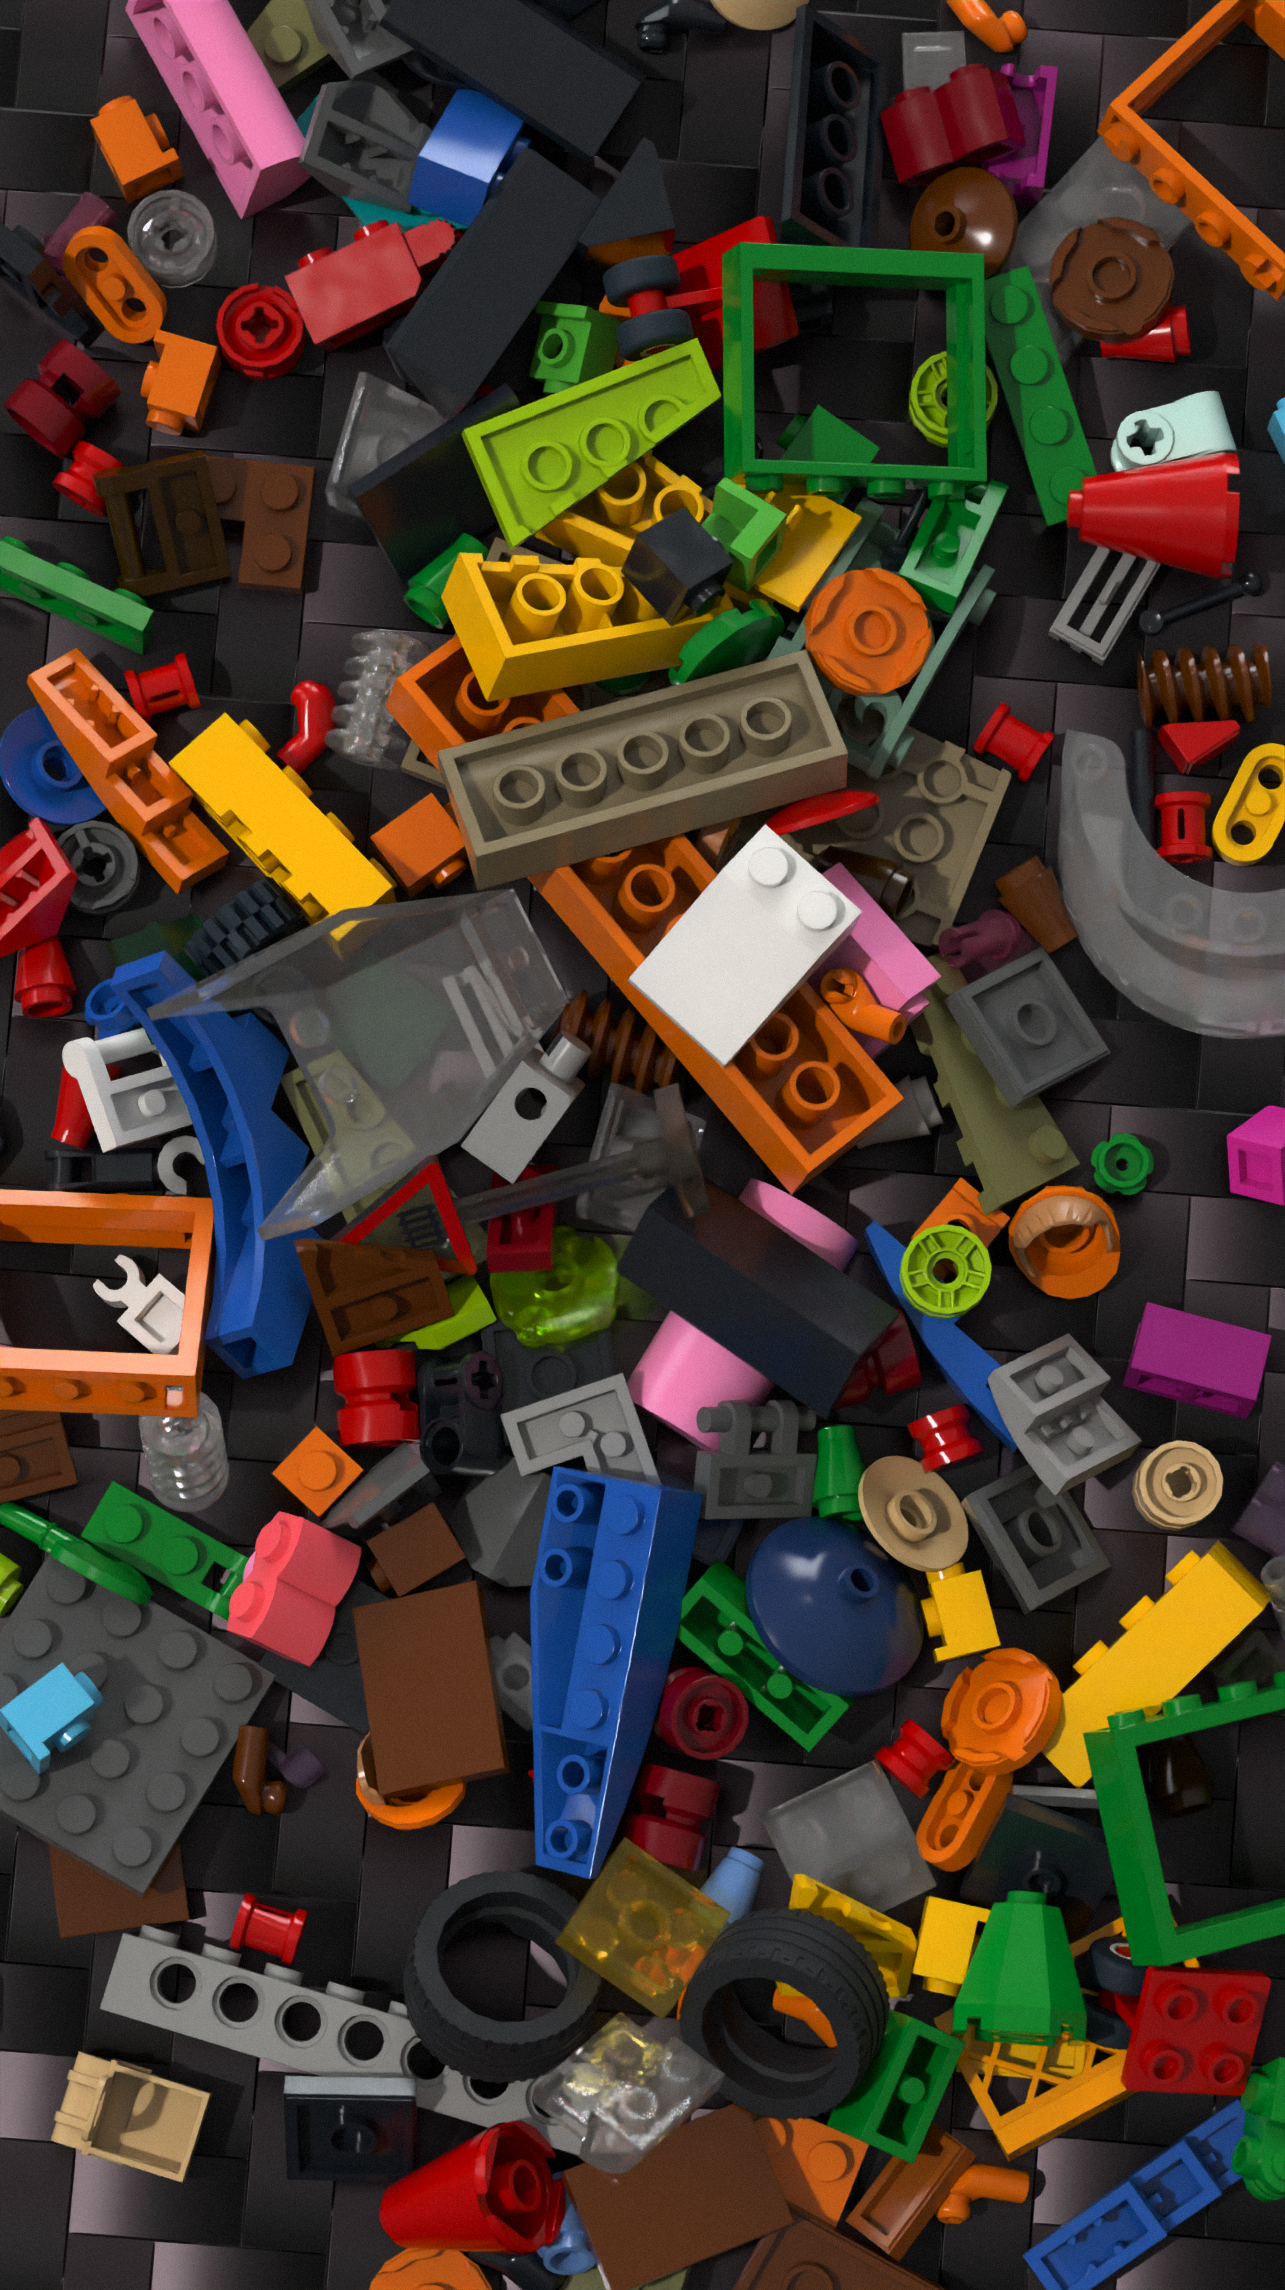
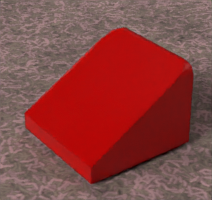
M1235 720L1166 724L1161 726L1157 739L1180 773L1188 776L1234 745L1239 735L1240 726Z

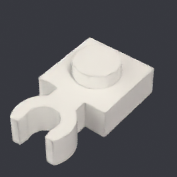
M119 1255L115 1261L127 1272L126 1284L118 1290H111L97 1279L93 1284L95 1292L112 1307H128L117 1322L153 1354L178 1355L185 1295L160 1273L146 1287L145 1276L142 1270L130 1258Z

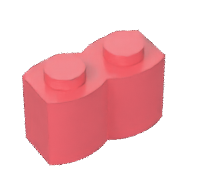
M279 1511L272 1521L263 1527L257 1537L253 1571L235 1589L231 1596L227 1631L287 1660L310 1667L328 1639L335 1617L336 1606L345 1596L355 1577L362 1547L305 1518Z

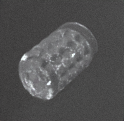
M373 629L371 632L354 634L351 638L350 646L360 656L347 658L343 669L354 680L340 683L337 694L347 704L334 707L331 713L333 722L342 729L328 731L324 742L333 751L351 761L377 768L398 769L400 766L385 757L386 750L405 749L407 742L391 732L392 726H399L400 724L386 709L385 705L396 679L416 665V663L410 660L411 654L430 653L432 645L403 633Z
M174 1386L167 1388V1390L183 1391V1387ZM202 1392L200 1394L198 1418L139 1415L138 1427L141 1433L140 1437L143 1444L142 1448L145 1455L147 1474L153 1487V1495L162 1505L180 1512L199 1511L208 1508L216 1502L228 1485L229 1465L227 1462L228 1457L222 1420L217 1406L208 1395Z

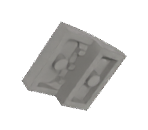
M1069 1333L993 1370L987 1378L996 1406L1014 1442L1038 1477L1055 1496L1129 1458L1142 1442L1135 1432L1100 1396V1393L1111 1380L1109 1375Z

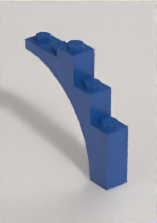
M165 950L116 967L110 987L140 1021L165 1060L188 1108L204 1157L213 1203L216 1263L213 1301L203 1341L242 1379L290 1366L293 1364L313 1301L293 1241L301 1238L324 1240L291 1207L310 1148L271 1110L290 1052L251 1012L231 1018Z

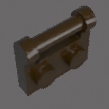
M203 449L130 467L109 468L99 471L92 476L96 495L104 497L121 570V575L116 578L118 588L128 590L139 597H144L232 576L206 455ZM147 488L164 562L163 567L146 569L128 493Z

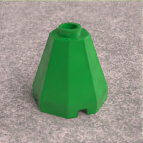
M1009 1891L1007 1893V1902L993 1904L952 2009L951 2036L963 2038L968 2025L975 2027V2040L983 2042L1055 2047V2037H1061L1062 2033H1068V2046H1082L1084 2044L1087 2013L1061 1910L1058 1907L1046 1905V1894L1029 1891Z

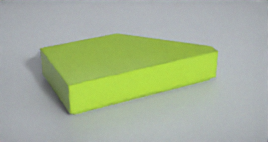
M466 1275L446 1285L455 1316L375 1342L377 1348H390L399 1341L415 1342L418 1349L442 1350L494 1323L497 1319L474 1276Z

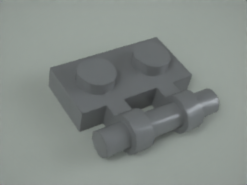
M723 1400L717 1407H702L699 1409L696 1417L698 1429L702 1433L717 1432L720 1436L718 1450L697 1451L693 1492L703 1494L700 1518L707 1520L811 1516L817 1454L797 1449L798 1431H812L814 1429L816 1413L807 1406H796L791 1400H769L765 1406L749 1407L743 1400ZM751 1432H765L767 1435L766 1450H750Z

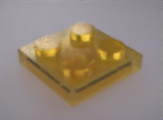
M624 1837L613 1850L599 1872L597 1879L594 1880L555 1943L663 2019L676 2004L731 1913Z

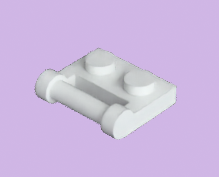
M144 1027L97 1041L84 1037L69 1041L64 1045L62 1050L64 1067L72 1077L78 1080L103 1153L193 1126L188 1108L174 1078ZM148 1052H153L160 1056L163 1067L114 1081L110 1080L106 1064Z

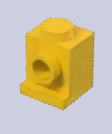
M963 1562L953 1564L943 1571L926 1572L930 1598L920 1600L924 1624L929 1638L940 1635L943 1647L936 1648L931 1652L934 1665L998 1648L1001 1644L981 1570L966 1573Z
M926 1897L911 1973L924 1976L921 1989L953 1997L958 1996L981 1935L975 1934L977 1922L986 1924L991 1910L936 1897Z

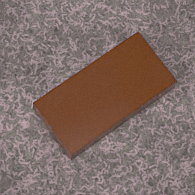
M931 2122L914 2164L893 2156L845 2221L894 2259L900 2261L977 2155L934 2122Z

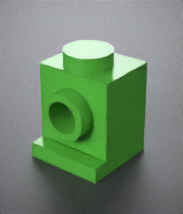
M546 301L537 302L535 313L541 315L542 320L529 378L545 384L543 394L550 396L613 371L618 349L616 330L623 323L622 321L588 306Z

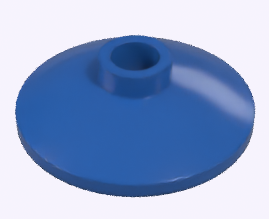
M40 705L24 711L11 722L0 741V775L6 790L18 806L34 818L38 817L48 824L58 826H74L88 822L106 809L58 738ZM43 765L52 766L59 775V781L51 778L46 773Z

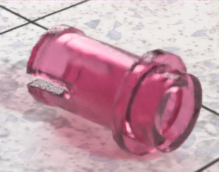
M84 192L80 197L81 200L55 232L47 231L42 237L46 248L42 256L62 273H64L63 254L73 235L89 226L107 227L116 218L115 213L108 209L109 206L92 193Z
M998 909L987 910L980 915L977 921L945 929L939 937L940 954L944 958L961 951V955L949 958L947 961L948 965L954 969L965 967L969 963L987 957L1004 959L1009 957L1021 941V928L1017 919L1012 914Z

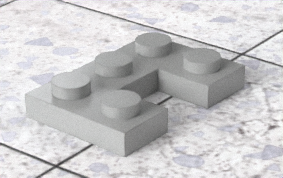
M623 1372L500 1415L521 1476L583 1455L588 1472L662 1485Z

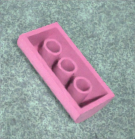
M128 0L125 11L240 219L244 220L284 199L303 185L311 177L306 170L298 165L305 138L229 1Z
M750 1179L738 1198L739 1201L841 1272H844L859 1247L858 1241L835 1222L797 1198L763 1181ZM672 1311L668 1313L626 1382L635 1409L705 1451L718 1450L720 1436L717 1432L702 1433L698 1429L696 1417L700 1408L717 1407L723 1400H743L749 1407L763 1406L775 1386L773 1382Z

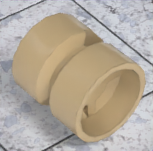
M1177 1440L1162 1444L1141 1462L1133 1477L1132 1495L1136 1509L1147 1522L1160 1529L1179 1531L1193 1527L1215 1509L1222 1496L1223 1476L1219 1463L1209 1450L1195 1442Z

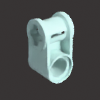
M1205 391L1192 394L1170 404L1137 411L1128 415L1120 424L1110 451L1111 465L1115 472L1221 452L1237 454L1219 392ZM1139 438L1140 444L1143 447L1153 446L1151 454L1144 456L1143 450L1140 447L1130 448L1132 440Z

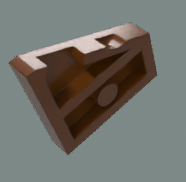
M308 1238L293 1241L333 1357L455 1316L433 1250Z

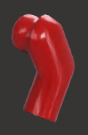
M313 680L302 681L293 689L291 703L297 709L299 732L275 754L285 767L289 765L298 775L335 740L337 734L336 700L328 687L318 684Z

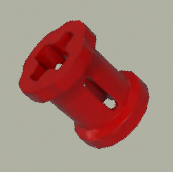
M184 652L176 654L174 662L140 673H137L133 668L124 671L135 710L146 723H150L152 715L188 704L192 709L201 707Z
M1002 701L985 725L972 750L979 754L987 751L1018 770V779L1026 783L1046 755L1056 734L1050 730L1044 733L1036 731L1010 713L1011 706Z
M1194 791L1168 792L1156 795L1154 802L1155 808L1161 810L1162 847L1156 849V861L1170 864H1196L1212 860L1213 848L1206 845L1205 809L1212 805L1211 795ZM1183 817H1184V828H1185V837H1184V839H1183V824H1182V819H1183Z
M246 1892L235 1921L229 1948L240 1950L243 1946L261 1950L280 1956L282 1964L292 1967L305 1930L308 1911L300 1908L295 1913L258 1903L256 1895Z

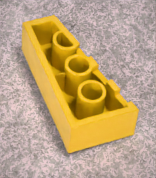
M225 712L168 762L169 766L194 793L193 797L260 871L266 877H272L304 914L305 920L342 959L398 909L394 889L398 885L376 859L372 857L368 861L352 844L355 840L354 836L331 811L324 815L308 799L313 792L289 765L281 770L265 754L271 747L260 732L246 719L237 725Z

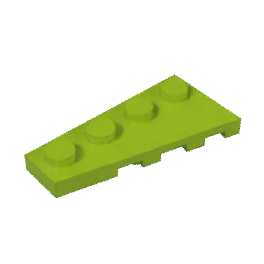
M695 338L466 428L461 435L511 552L717 403L722 395L698 338Z

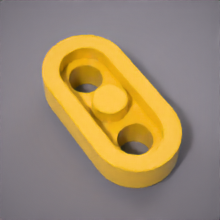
M1275 743L1263 744L1248 753L1212 824L1211 842L1214 850L1223 860L1237 866H1249L1261 861L1269 853L1284 824V745ZM1263 770H1273L1280 776L1281 785L1275 789H1267L1260 784L1258 774ZM1237 825L1247 826L1253 833V841L1247 845L1236 843L1231 837V829Z

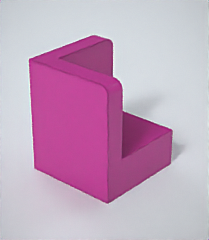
M1267 1106L1227 1135L1230 1192L1285 1206V1108Z

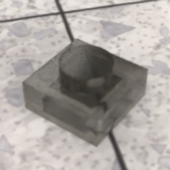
M1247 1625L1203 1670L1216 1688L1232 1683L1255 1680L1258 1690L1274 1686L1272 1674L1285 1671V1663L1262 1631L1257 1627Z

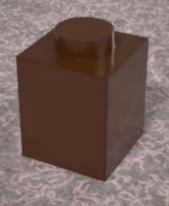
M434 1502L366 1541L374 1555L363 1561L381 1593L385 1594L394 1588L399 1597L418 1592L468 1562Z

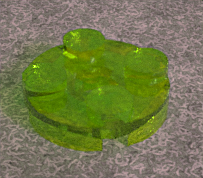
M559 1225L556 1227L553 1270L490 1273V1286L495 1311L500 1320L508 1328L516 1332L519 1342L530 1347H541L547 1343L572 1341L584 1337L595 1330L605 1329L615 1319V1306L620 1296L619 1274L615 1272L617 1267L616 1258L609 1246L599 1238L594 1236L593 1243L587 1238L576 1236L575 1228ZM551 1277H558L562 1284L570 1283L566 1288L559 1291L544 1290L547 1287L546 1279Z

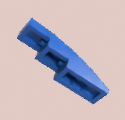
M874 1220L865 1230L863 1238L894 1305L900 1306L907 1326L922 1351L963 1404L967 1403L969 1410L1014 1453L1018 1446L1000 1415L991 1390L987 1388L989 1385L987 1378L993 1370L1001 1367V1365L956 1326L964 1315L945 1320L928 1317L913 1308L903 1295L899 1280L901 1259L907 1248ZM933 1272L934 1277L937 1281H939L940 1283L947 1284Z
M1238 2096L1173 2142L1026 2251L1022 2256L1046 2290L1092 2289L1166 2237L1170 2230L1222 2195L1223 2190L1242 2178L1243 2176L1232 2171V2156L1239 2139L1245 2135L1243 2134L1246 2111H1243L1241 2108V2097Z

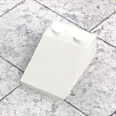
M765 824L721 870L629 977L628 982L725 1068L855 929L862 911Z

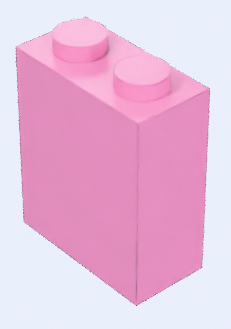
M839 862L821 875L855 904L862 913L855 929L806 981L830 1009L828 1002L824 1000L820 993V980L828 970L842 967L850 968L862 976L878 1005L904 1014L908 1025L931 1004L924 994L942 976ZM846 1028L872 1060L876 1059L891 1045L890 1043Z

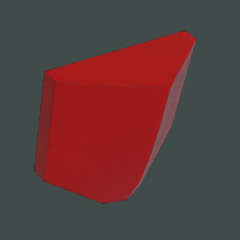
M38 817L28 823L29 829L12 838L0 850V958L58 933L78 879V875L48 825Z

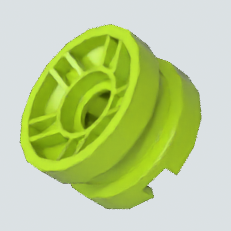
M947 351L931 356L918 368L911 383L909 415L914 428L917 427L927 438V441L940 447L948 448L947 407L941 400L945 396L947 389ZM987 365L986 432L994 418L998 397V385L992 370Z
M942 1224L927 1228L912 1239L901 1259L899 1280L903 1295L914 1309L931 1318L948 1320L963 1316L979 1304L990 1284L992 1265L988 1250L977 1235L961 1226ZM944 1259L954 1261L953 1267L958 1275L956 1280L948 1284L940 1283L933 1274V1267L943 1262Z

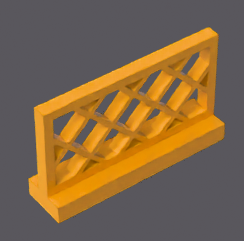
M1172 1916L1174 1927H1178L1176 1921ZM1123 1917L1070 1944L1073 1962L1087 1954L1090 1945L1099 1938L1118 1937L1120 1935L1127 1938ZM1196 1958L1181 1961L1184 1967L1201 1968ZM1080 1987L1082 1994L1099 1996L1098 1992ZM952 2009L933 2019L938 2030L951 2035ZM1062 2033L1061 2037L1055 2038L1068 2041V2033ZM1086 2039L1083 2045L1089 2047L1083 2072L1069 2080L1042 2072L1050 2047H1041L1035 2070L998 2059L1003 2043H994L991 2056L963 2048L957 2062L966 2083L994 2132L996 2140L1008 2162L1015 2160L1140 2092L1127 2090L1120 2080L1127 2050L1103 2047ZM1097 2050L1113 2055L1093 2066ZM970 2060L988 2064L983 2083ZM995 2067L1032 2079L1025 2103L1000 2116L988 2094ZM1040 2081L1056 2086L1035 2097Z

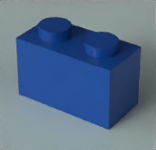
M470 88L457 89L418 155L407 204L469 228L525 147L531 149L532 140L523 137L527 123L478 91Z

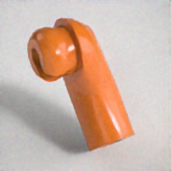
M845 967L828 970L823 975L819 985L820 993L824 1000L828 1002L831 1011L846 1028L892 1045L900 1042L907 1027L906 1016L878 1005L861 975Z

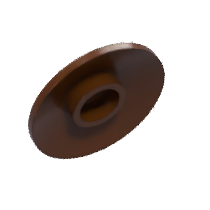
M960 167L942 174L927 187L915 207L910 224V249L915 251L984 254V280L997 276L1012 253L1018 230L1017 209L1010 190L998 176L977 167ZM955 219L954 229H953L952 232L950 233L951 224H952L953 220Z

